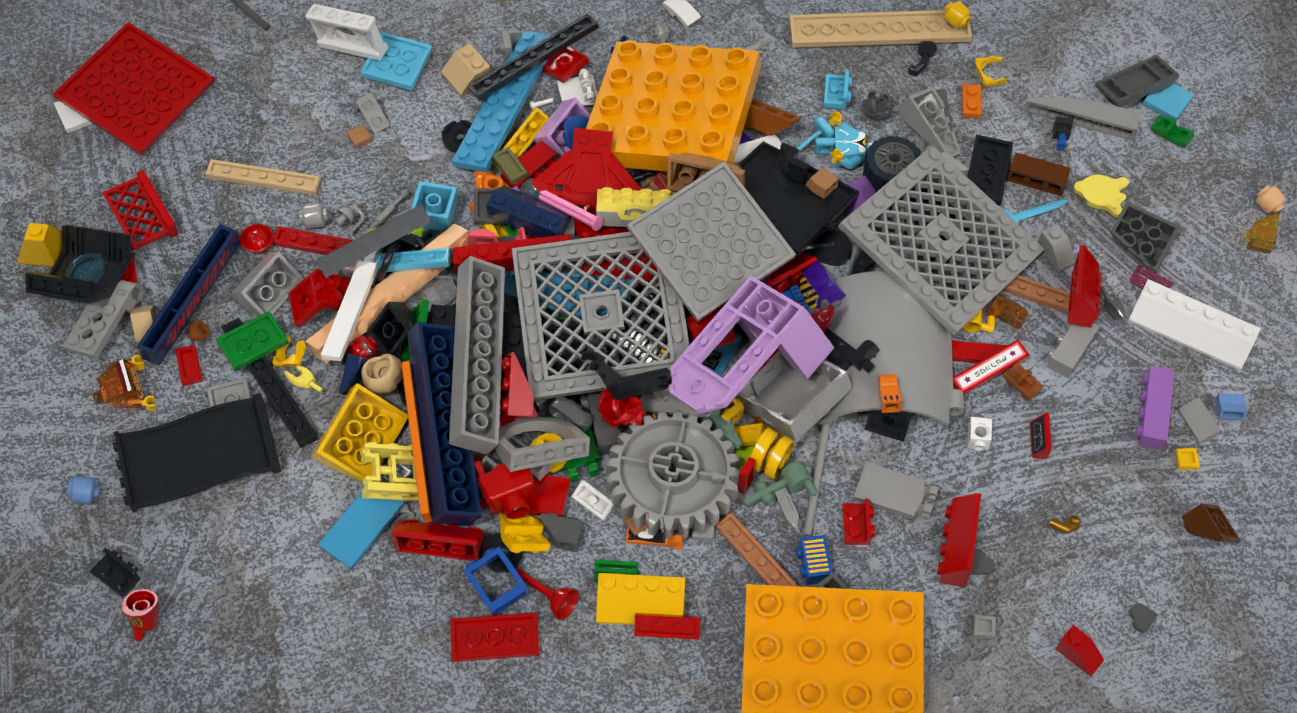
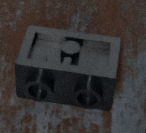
M104 548L102 551L105 556L90 570V573L123 598L141 580L137 574L138 568L131 562L126 564L122 561L123 557L117 551L113 550L111 552Z

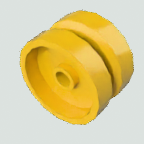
M767 427L758 439L750 457L756 460V472L764 469V476L775 481L787 464L795 441L785 435L778 440V432Z

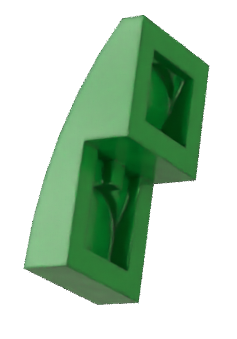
M1161 115L1158 116L1151 126V130L1155 134L1183 148H1186L1194 137L1193 130L1177 126L1176 120Z

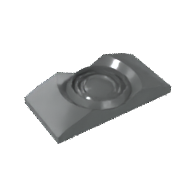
M1154 55L1097 81L1095 86L1117 106L1135 104L1143 96L1151 92L1163 91L1179 78V74L1158 55Z

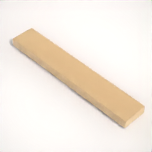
M213 159L210 160L205 174L206 178L310 195H317L321 183L320 176Z

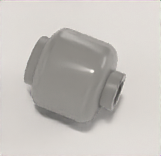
M321 203L305 204L302 210L299 211L300 222L307 229L324 227L326 220H329L328 209H324Z

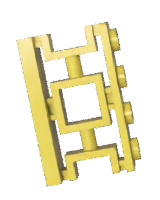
M377 442L364 444L360 451V456H362L361 462L372 463V476H365L363 479L362 498L419 501L412 445L400 446L396 443L385 445ZM379 457L389 458L388 466H380ZM396 464L412 465L413 478H397ZM380 474H388L389 483L380 482Z

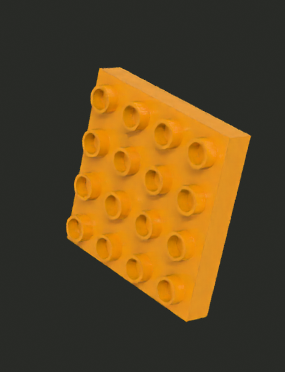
M632 40L617 41L586 129L613 132L611 152L624 168L668 171V156L670 153L677 155L692 153L734 163L761 69L759 51L744 50L742 48H708L704 45L693 47L672 45L670 43L648 44L637 43Z
M747 584L742 713H924V592Z

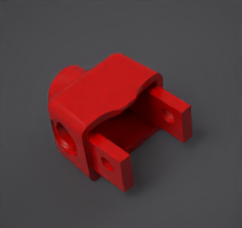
M474 462L480 491L492 514L497 515L505 512L508 519H518L530 511L529 502L537 498L530 468L510 472L507 466L502 463L485 474L481 462Z

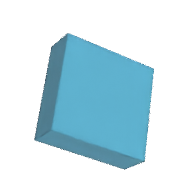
M816 138L814 153L816 155L830 154L834 150L835 138Z

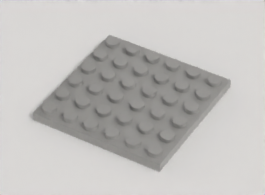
M725 161L627 224V229L697 322L726 304L750 275L760 281L796 256L795 252Z

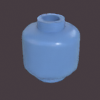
M75 476L73 480H69L67 497H70L73 503L89 505L92 503L93 498L98 499L100 486H96V481L92 477Z

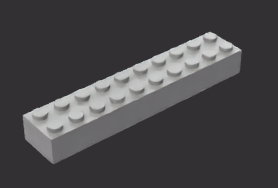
M469 256L458 267L449 444L487 455L499 445L505 268Z

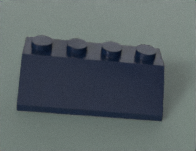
M507 186L495 189L486 204L487 217L518 230L520 227H524L526 233L538 238L563 235L573 218L535 197Z

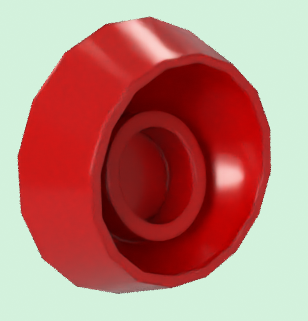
M252 224L247 226L240 234L241 246L249 253H265L272 245L273 232L267 225Z

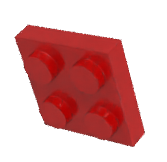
M567 47L547 59L542 71L565 83L587 65L589 59L575 49Z

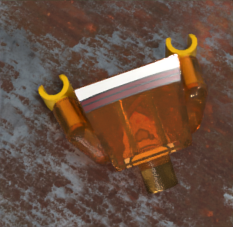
M135 355L131 361L122 358L119 361L110 363L106 371L98 377L100 390L93 393L95 402L100 404L105 401L115 408L127 409L145 406L147 411H154L156 405L148 404L156 402L153 396H147L144 400H141L144 395L137 371L145 368L142 357Z

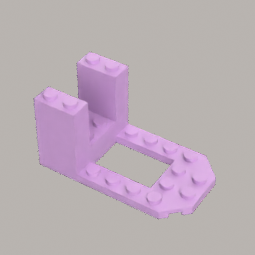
M750 275L670 367L672 384H670L669 392L698 414L726 408L777 348L795 371L809 378L834 347L805 307ZM738 323L753 344L722 378L702 365V362L735 324Z

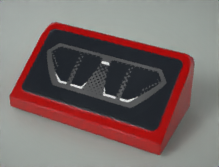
M1044 413L1030 422L1032 458L1047 459L1051 452L1050 419L1048 413Z

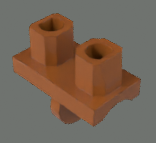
M1018 362L1011 369L1004 372L1002 376L1007 380L1006 383L1020 392L1021 397L1026 401L1033 398L1044 387L1032 376L1030 369L1025 370Z

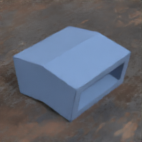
M1219 393L1215 401L1219 419L1245 420L1247 408L1244 394Z

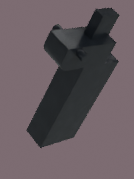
M829 328L824 332L834 347L826 358L834 365L845 371L853 366L858 371L863 369L867 373L875 367L870 360L876 357L880 349L874 342L866 340L855 349Z

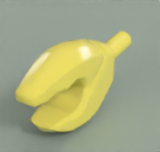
M295 367L301 374L298 377L288 371L284 372L286 378L296 387L305 389L312 387L320 393L323 391V388L315 383L316 379L312 372L305 367Z

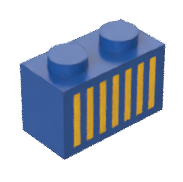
M826 536L800 538L799 546H796L797 559L801 558L802 563L799 566L800 577L805 579L806 585L818 584L832 573Z

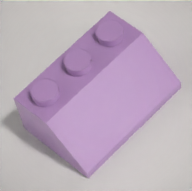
M577 98L564 100L533 140L536 143L542 140L557 152L559 159L570 150L563 138V133H565V128L563 129L566 120L574 115H583L589 119L591 115Z

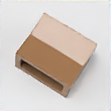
M823 167L808 180L806 186L813 193L824 199L837 188L839 177L831 174Z

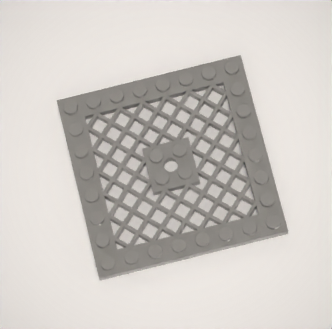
M933 145L846 217L838 226L953 335L957 334L1045 250L1044 247ZM932 178L938 179L939 183L932 182ZM921 188H927L928 193L921 192ZM934 190H940V194H934ZM946 191L952 192L953 196H947ZM909 197L916 198V202H910ZM922 199L929 200V204H924ZM935 201H941L942 206L935 205ZM948 203H954V208L948 207ZM960 204L966 205L967 209H961ZM898 207L905 208V212H899ZM911 209H917L918 214L911 213ZM924 210L930 211L931 216L924 215ZM949 214H954L956 219L950 218ZM962 216H968V221L962 220ZM887 217H892L894 222H888ZM974 217L980 218L981 222H975ZM900 219H906L907 224L900 223ZM912 220L919 221V226L913 225ZM875 227H881L882 232H876ZM963 227L970 228V232H964ZM888 228L895 229V234L888 233ZM976 229H982L983 234L976 233ZM901 230L908 231V236L901 235ZM989 230L995 231V236L989 235ZM939 235L944 236L946 240H942ZM889 240L896 241L897 246L890 245ZM978 240L984 241V245H978ZM902 242H908L909 247H903ZM990 242H996L997 247H992ZM915 243L922 244V249L916 248ZM1003 243L1009 244V249L1003 248ZM967 250L973 251V256L967 255ZM979 252H985L986 257H980ZM992 253L998 254L999 259L993 258ZM904 254H910L911 259H905ZM917 255L923 256L924 261L917 260ZM930 257H935L937 263L930 262ZM955 260L962 261V266L956 265ZM968 262H974L975 267H969ZM981 263L987 264L988 269L981 268ZM918 267L925 268V273L919 272ZM931 269H937L938 274H932ZM944 270L951 271V276H946ZM957 272L963 273L964 278L958 277ZM970 274H976L977 279H970ZM933 281H939L940 286H933ZM946 282L952 283L953 288L946 287ZM959 284H964L966 290L959 289ZM947 294L954 295V300H949Z
M630 232L512 248L528 384L534 395V400L597 392L607 388L596 370L585 371L590 366L592 360H582L584 364L579 370L571 365L576 358L581 360L582 355L580 353L585 347L605 359L604 362L606 364H612L614 367L611 368L620 375V378L666 367L670 371V367L689 347L683 302L660 271L657 269L656 272L650 268L654 264L651 259L647 264L639 260L646 253ZM638 252V254L635 257L630 254ZM618 255V257L615 260L610 257ZM624 256L631 260L627 267L619 263ZM598 258L596 262H593L592 260H590V259ZM604 259L611 263L607 270L599 266ZM573 261H578L576 265L571 263ZM584 262L592 266L587 273L579 269ZM552 264H558L556 268L551 266ZM635 264L642 268L638 275L630 271ZM564 265L572 269L567 276L560 272ZM615 267L623 271L618 278L611 274ZM544 268L551 271L547 278L540 275ZM595 270L603 274L598 281L591 277ZM646 272L654 276L649 283L642 279ZM575 273L583 277L578 284L571 280ZM556 275L562 279L558 286L551 283ZM626 275L634 279L629 286L622 282ZM607 277L614 282L609 289L602 284ZM536 278L543 282L538 289ZM587 280L594 284L589 292L582 287ZM657 280H659L660 290L653 286ZM638 282L645 286L641 293L633 289ZM567 283L574 287L569 294L562 290ZM618 285L625 289L621 296L619 289L615 290ZM547 286L554 290L549 297L542 293ZM598 288L603 291V292H596V293H595V291H596ZM649 290L657 295L652 302L644 297ZM578 291L583 293L579 295L580 302L573 298ZM558 293L565 298L560 305L553 301ZM629 293L637 297L632 304L624 300ZM539 297L545 301L541 307L539 304ZM660 299L662 300L663 309L656 305ZM640 301L648 305L644 312L636 308ZM569 302L576 305L572 313L564 309ZM549 304L556 308L551 316L544 311ZM621 304L628 308L624 314L622 313ZM604 308L608 312L605 316H598L596 314L597 310ZM652 309L660 313L655 320L647 316ZM580 310L582 314V320L576 317L577 313ZM632 311L640 316L635 323L627 319ZM560 312L567 316L563 324L556 320ZM541 315L547 319L546 323L543 326ZM663 317L665 320L666 328L659 324ZM572 320L579 324L574 332L567 328ZM643 320L651 324L646 331L639 327ZM551 323L559 327L554 335L546 330ZM624 323L631 327L626 334L620 331L625 330ZM655 327L663 332L658 339L650 334ZM582 329H584V335H589L586 339L578 335ZM635 330L642 334L638 342L630 338ZM563 331L570 335L565 343L558 338ZM609 332L606 337L600 333ZM614 333L622 337L617 345L610 341ZM543 334L550 338L546 344H544ZM594 336L602 340L597 348L589 343ZM666 336L668 339V346L662 343L663 339ZM646 338L654 343L649 350L641 345ZM574 339L582 343L577 350L569 346ZM554 341L562 346L557 353L549 349ZM626 341L634 346L629 353L621 348ZM606 344L613 348L608 356L601 351ZM658 346L666 351L661 358L653 353ZM637 349L645 353L640 361L633 357ZM565 350L573 354L568 361L560 357ZM617 352L625 356L620 364L612 359ZM546 353L553 357L548 364ZM649 357L655 360L651 362H646ZM629 360L632 361L633 363H635V364L625 365ZM556 361L564 365L559 372L551 368ZM568 368L573 371V373L564 374Z

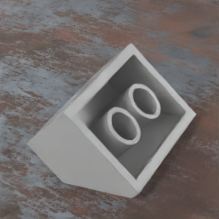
M279 251L269 252L233 290L231 295L245 309L258 317L268 311L273 315L289 297L288 293L304 278Z

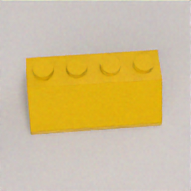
M599 573L596 623L635 625V613L683 615L685 578Z

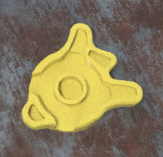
M1092 175L1083 181L1076 182L1073 189L1081 198L1084 197L1088 206L1106 210L1112 216L1118 218L1122 211L1120 204L1126 200V195L1119 191L1125 189L1129 181L1125 177L1113 179L1105 175Z

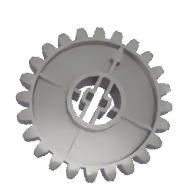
M675 410L673 417L668 418L665 411H659L657 420H653L650 415L643 416L642 426L636 423L635 425L629 424V434L620 433L617 436L618 445L610 448V460L606 463L607 490L611 492L612 504L620 507V515L624 519L633 517V526L639 529L647 524L648 534L654 536L659 529H662L665 538L671 539L674 531H679V534L686 538L689 535L690 528H693L699 534L705 531V521L715 526L719 523V514L727 515L729 513L731 502L735 501L738 495L740 459L738 455L734 454V444L732 441H723L725 432L722 429L712 431V421L707 419L700 424L697 422L698 417L689 415L687 419H684L680 410Z

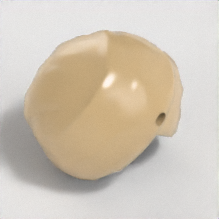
M383 354L380 357H373L367 360L361 370L363 383L372 393H390L396 389L398 383L403 379L402 362L391 354Z

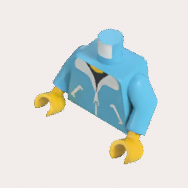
M833 112L829 120L831 126L836 125L834 129L835 146L834 150L830 153V156H833L831 161L834 167L852 169L864 163L865 155L872 143L865 142V133L863 131H858L842 120L839 112Z

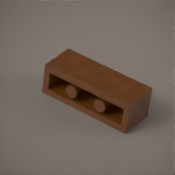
M1015 152L1007 181L1062 196L1071 168Z

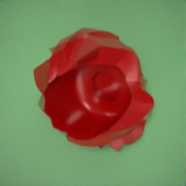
M607 388L599 396V405L596 410L601 413V422H608L612 429L621 425L626 426L629 423L641 425L642 417L646 415V412L643 410L640 399L636 396L615 400Z

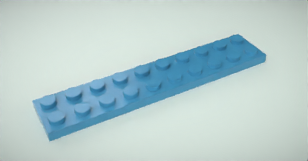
M524 30L520 36L521 39L516 43L506 63L551 35ZM547 60L487 96L452 159L453 166L488 172L494 161L492 155L499 152Z

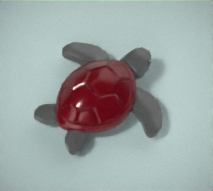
M824 299L820 302L819 309L812 308L808 310V313L823 333L831 325L835 309L842 302L837 300L830 304L828 300Z

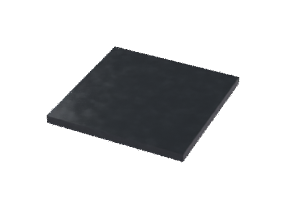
M763 141L737 165L742 170H745V189L795 252V257H798L858 197L859 191L839 181L837 188L823 199L806 186L808 180L819 171L818 169L809 165L807 180L803 184L786 177L778 159L780 149Z

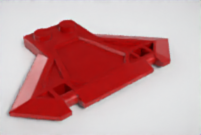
M574 128L572 149L531 181L539 193L542 190H546L577 206L591 204L593 207H597V190L605 187L612 188L613 190H621L623 188H630L636 191L641 190V187L611 152L613 132ZM555 185L563 186V190H555Z

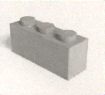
M1094 322L1091 328L1068 323L1065 329L1068 332L1066 335L1061 334L1056 343L1059 346L1057 349L1052 348L1047 357L1050 360L1047 367L1069 379L1095 338L1100 326Z

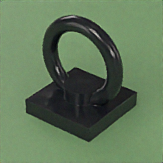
M407 234L383 247L386 250V254L375 275L377 283L383 280L394 253L412 251L417 238Z
M870 410L865 430L904 442L910 420L916 413L905 411L882 413L881 410Z

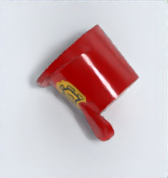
M139 589L129 593L124 598L121 605L122 613L127 616L129 624L134 630L133 639L141 641L144 638L143 632L154 629L159 622L158 597L154 591Z

